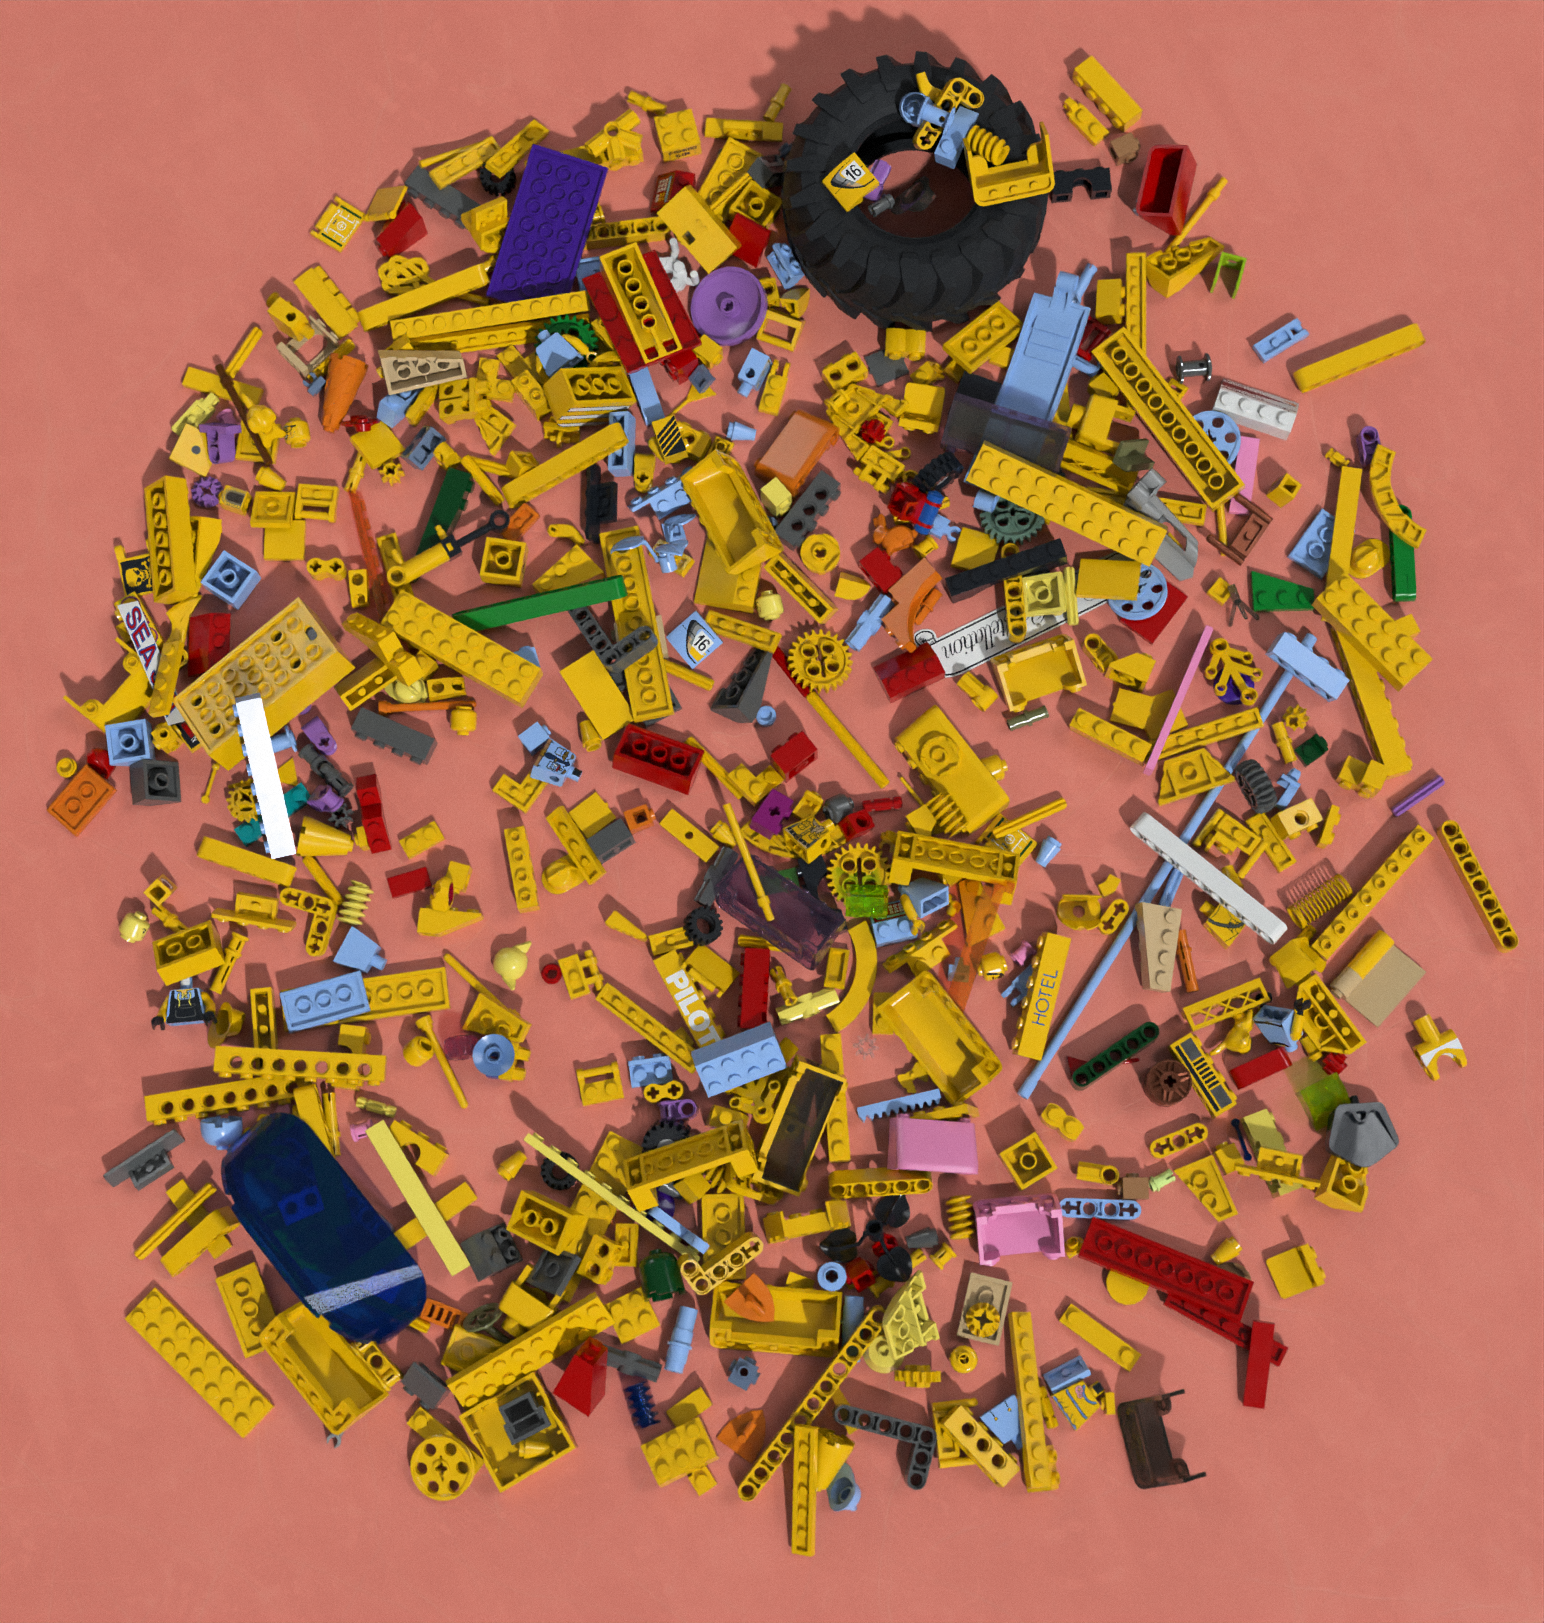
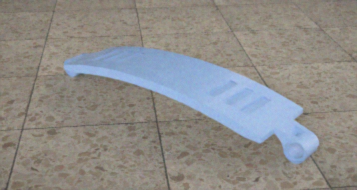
M1060 271L1052 297L1034 292L1003 385L966 473L964 483L974 485L966 481V478L984 440L1036 464L1063 395L1091 310L1090 307L1073 303L1079 282L1078 275ZM981 488L978 490L974 506L972 507L992 513L1000 496Z

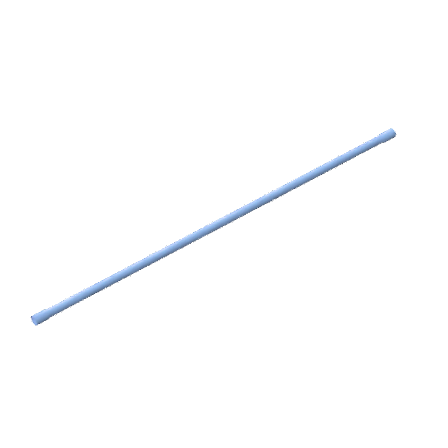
M1307 633L1301 644L1312 648L1317 638ZM1287 670L1283 672L1259 710L1263 723L1293 677ZM1260 728L1245 733L1224 766L1230 774L1236 768ZM1224 785L1209 790L1179 837L1185 844H1188ZM1166 860L1163 862L1138 903H1151L1173 868ZM1135 908L1047 1046L1042 1060L1037 1062L1030 1075L1018 1090L1017 1094L1028 1100L1037 1086L1038 1080L1137 925L1136 921L1138 919Z

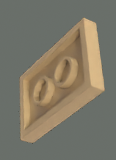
M971 1272L957 1336L999 1346L1013 1282ZM981 1302L989 1303L998 1311L1000 1325L991 1336L978 1337L969 1331L966 1325V1314L974 1304ZM985 1310L981 1317H974V1319L980 1321V1329H982L985 1323H992V1321L986 1318Z

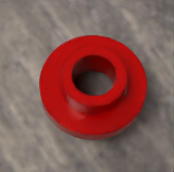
M550 963L543 967L541 976L546 983L556 984L562 978V971L558 965ZM550 971L556 972V975L553 978H550L548 976V973Z

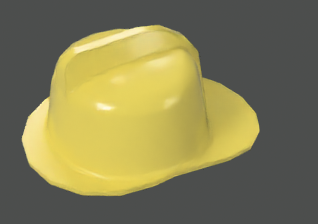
M396 679L384 688L387 694L400 704L425 703L428 697V688L422 679L417 680L409 687Z

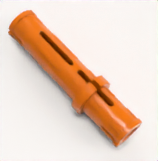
M1186 929L1179 930L1176 955H1179L1186 993H1192L1200 989L1191 956L1192 947H1189Z

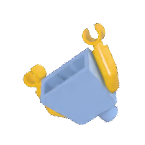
M543 330L538 334L542 344L536 348V371L544 383L561 368L574 367L584 359L582 355H585L589 363H591L588 359L590 354L598 356L596 352L589 351V347L579 338L572 335H560L556 332L551 336L548 330Z
M922 877L910 882L909 886L901 884L898 886V891L901 893L900 903L908 920L913 923L910 931L914 936L917 935L918 929L921 933L925 929V923L922 920H918L917 917L923 918L946 905H949L946 913L950 917H954L961 909V904L958 901H952L949 887L940 882Z

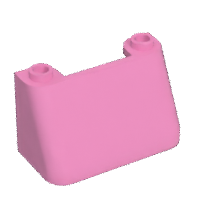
M897 1114V1118H890L887 1169L958 1173L963 1175L978 1174L975 1124L970 1123L971 1119L958 1118V1122L911 1119L909 1114Z
M1043 1193L983 1199L973 1203L980 1265L993 1266L1000 1260L1001 1255L1042 1251V1254L1050 1260L1065 1256L1062 1209L1057 1195Z

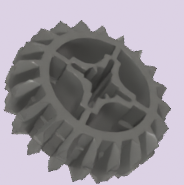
M1250 759L1236 766V781L1252 809L1260 814L1272 810L1277 805L1276 792L1260 763Z

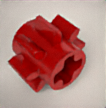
M871 419L870 422L866 420L861 426L862 430L860 433H862V438L867 443L875 444L876 441L881 442L885 437L884 433L886 430L884 429V424L877 419Z
M1329 1052L1322 1060L1325 1064L1322 1070L1328 1075L1334 1073L1338 1076L1348 1066L1345 1063L1348 1057L1344 1054Z
M884 1232L883 1239L890 1252L894 1247L898 1246L897 1240L893 1235ZM879 1241L874 1242L871 1246L876 1257L880 1258L886 1254Z

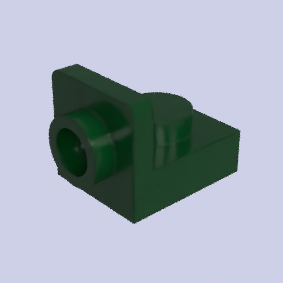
M1316 733L1309 740L1294 749V753L1306 768L1323 756L1329 749L1326 740L1322 736L1319 737Z

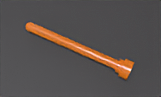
M387 700L378 701L379 715L383 717L392 714V712L456 709V706L472 707L473 709L477 706V703L473 700L392 704Z

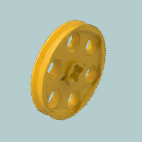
M437 1434L424 1440L415 1449L411 1458L410 1470L415 1485L424 1495L434 1500L448 1501L457 1498L468 1489L474 1478L475 1462L470 1449L460 1439L447 1434ZM448 1443L456 1446L455 1454H450L447 1451L446 1446ZM427 1444L435 1446V1454L432 1455L427 1452ZM462 1461L468 1465L467 1472L459 1470V1462ZM422 1462L427 1466L426 1473L419 1472L417 1468L418 1463ZM441 1463H443L444 1467H447L444 1472L442 1468L438 1467ZM451 1480L458 1482V1491H453L450 1488L449 1483ZM430 1481L438 1483V1491L434 1492L429 1488Z

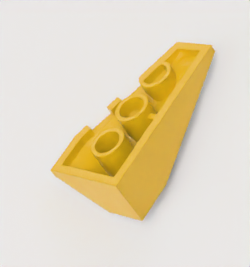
M1207 237L1189 242V246L1181 248L1174 246L1171 251H1156L1146 257V276L1152 288L1165 298H1168L1188 284L1224 250L1225 246L1212 237Z

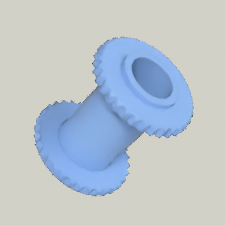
M926 97L919 109L916 123L919 125L923 119L944 128L943 135H946L955 118L956 108L953 107L951 113L928 104L930 97Z
M288 725L284 726L286 732L270 737L274 753L292 747L294 752H297V742Z
M826 1262V1264L821 1265L817 1273L819 1286L825 1291L840 1290L846 1283L847 1277L843 1266L838 1264V1262ZM829 1271H833L835 1275H838V1279H835L833 1283H830V1280L825 1277L829 1275Z

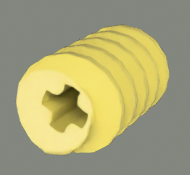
M350 880L354 886H349L347 889L352 894L345 895L349 902H342V906L346 909L339 910L343 917H337L336 919L349 925H362L363 922L358 918L366 916L361 910L369 908L364 902H371L367 894H374V891L363 883Z

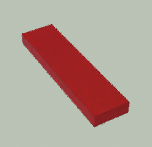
M1253 1320L1243 1406L1265 1409L1275 1323Z

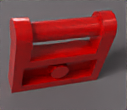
M1089 315L1076 355L1089 362L1092 359L1091 351L1099 346L1105 338L1109 337L1111 334L1110 329ZM1094 330L1098 331L1099 334L1086 351L1081 349Z

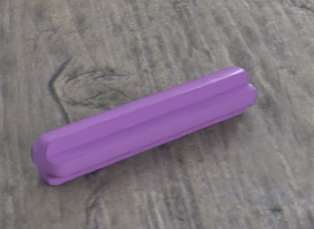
M1437 775L1391 808L1392 813L1396 817L1400 816L1445 784L1444 779Z

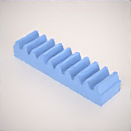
M935 1089L858 1107V1118L862 1123H865L866 1117L873 1121L874 1115L881 1119L882 1113L890 1117L891 1111L897 1115L899 1109L905 1114L907 1107L912 1112L915 1110L916 1105L922 1110L924 1103L928 1108L931 1107L932 1102L938 1106L941 1099L940 1091Z

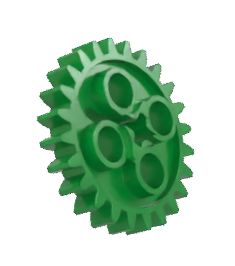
M566 314L565 320H562L561 316L558 315V321L555 322L554 319L550 318V325L543 323L545 330H548L551 336L556 332L561 335L562 330L565 331V334L578 332L579 336L577 338L589 347V351L599 350V346L595 345L598 342V338L593 337L595 331H589L590 324L583 326L584 319L577 322V318L574 315L572 320H569V316ZM535 336V339L540 343L534 344L535 349L542 344L538 336ZM590 354L588 356V359L590 361H593V359L591 358H596V356L594 354ZM583 355L584 359L572 368L588 367L590 363L586 360L585 355Z

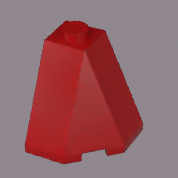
M404 198L398 207L396 218L387 220L376 238L379 245L377 247L378 251L383 257L387 256L389 260L395 255H400L428 234L422 216Z

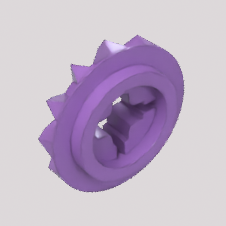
M210 476L201 477L200 480L194 482L193 489H191L192 498L201 507H213L219 503L218 497L221 490H223V486L215 478ZM202 487H203V488H206V489H208L209 487H211V488H210V491H211L212 495H209V494H205V495H204V492H203V490H202Z

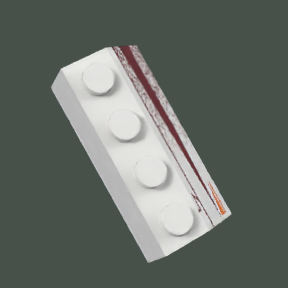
M1223 378L1212 411L1228 415L1236 424L1287 440L1297 415L1299 403Z

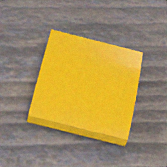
M962 527L951 567L967 571L995 561L1000 544L997 543V537L990 539V534Z

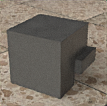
M533 1391L498 1408L506 1423L503 1427L512 1445L552 1425L543 1405H539Z

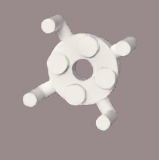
M671 238L669 241L671 247L670 257H659L666 273L673 274V278L670 281L676 293L678 291L681 292L686 285L697 287L700 283L698 272L695 270L691 271V277H688L684 263L677 259L679 254L677 239Z

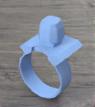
M1292 768L1287 775L1283 773L1277 781V784L1286 789L1275 806L1282 811L1288 806L1301 785L1297 782L1301 772L1296 768Z

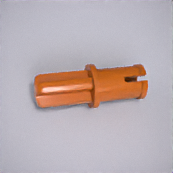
M932 588L930 593L921 602L914 624L921 625L927 615L933 612V607L943 596L939 590Z

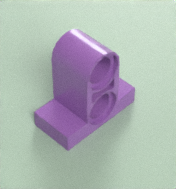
M217 422L199 424V432L207 433L210 461L213 464L233 462L236 454L234 434L241 433V425Z

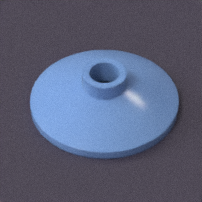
M486 1035L476 1043L473 1049V1062L476 1068L488 1076L504 1074L511 1068L514 1062L515 1051L513 1045L502 1035ZM494 1052L498 1053L496 1060L491 1059V1054Z

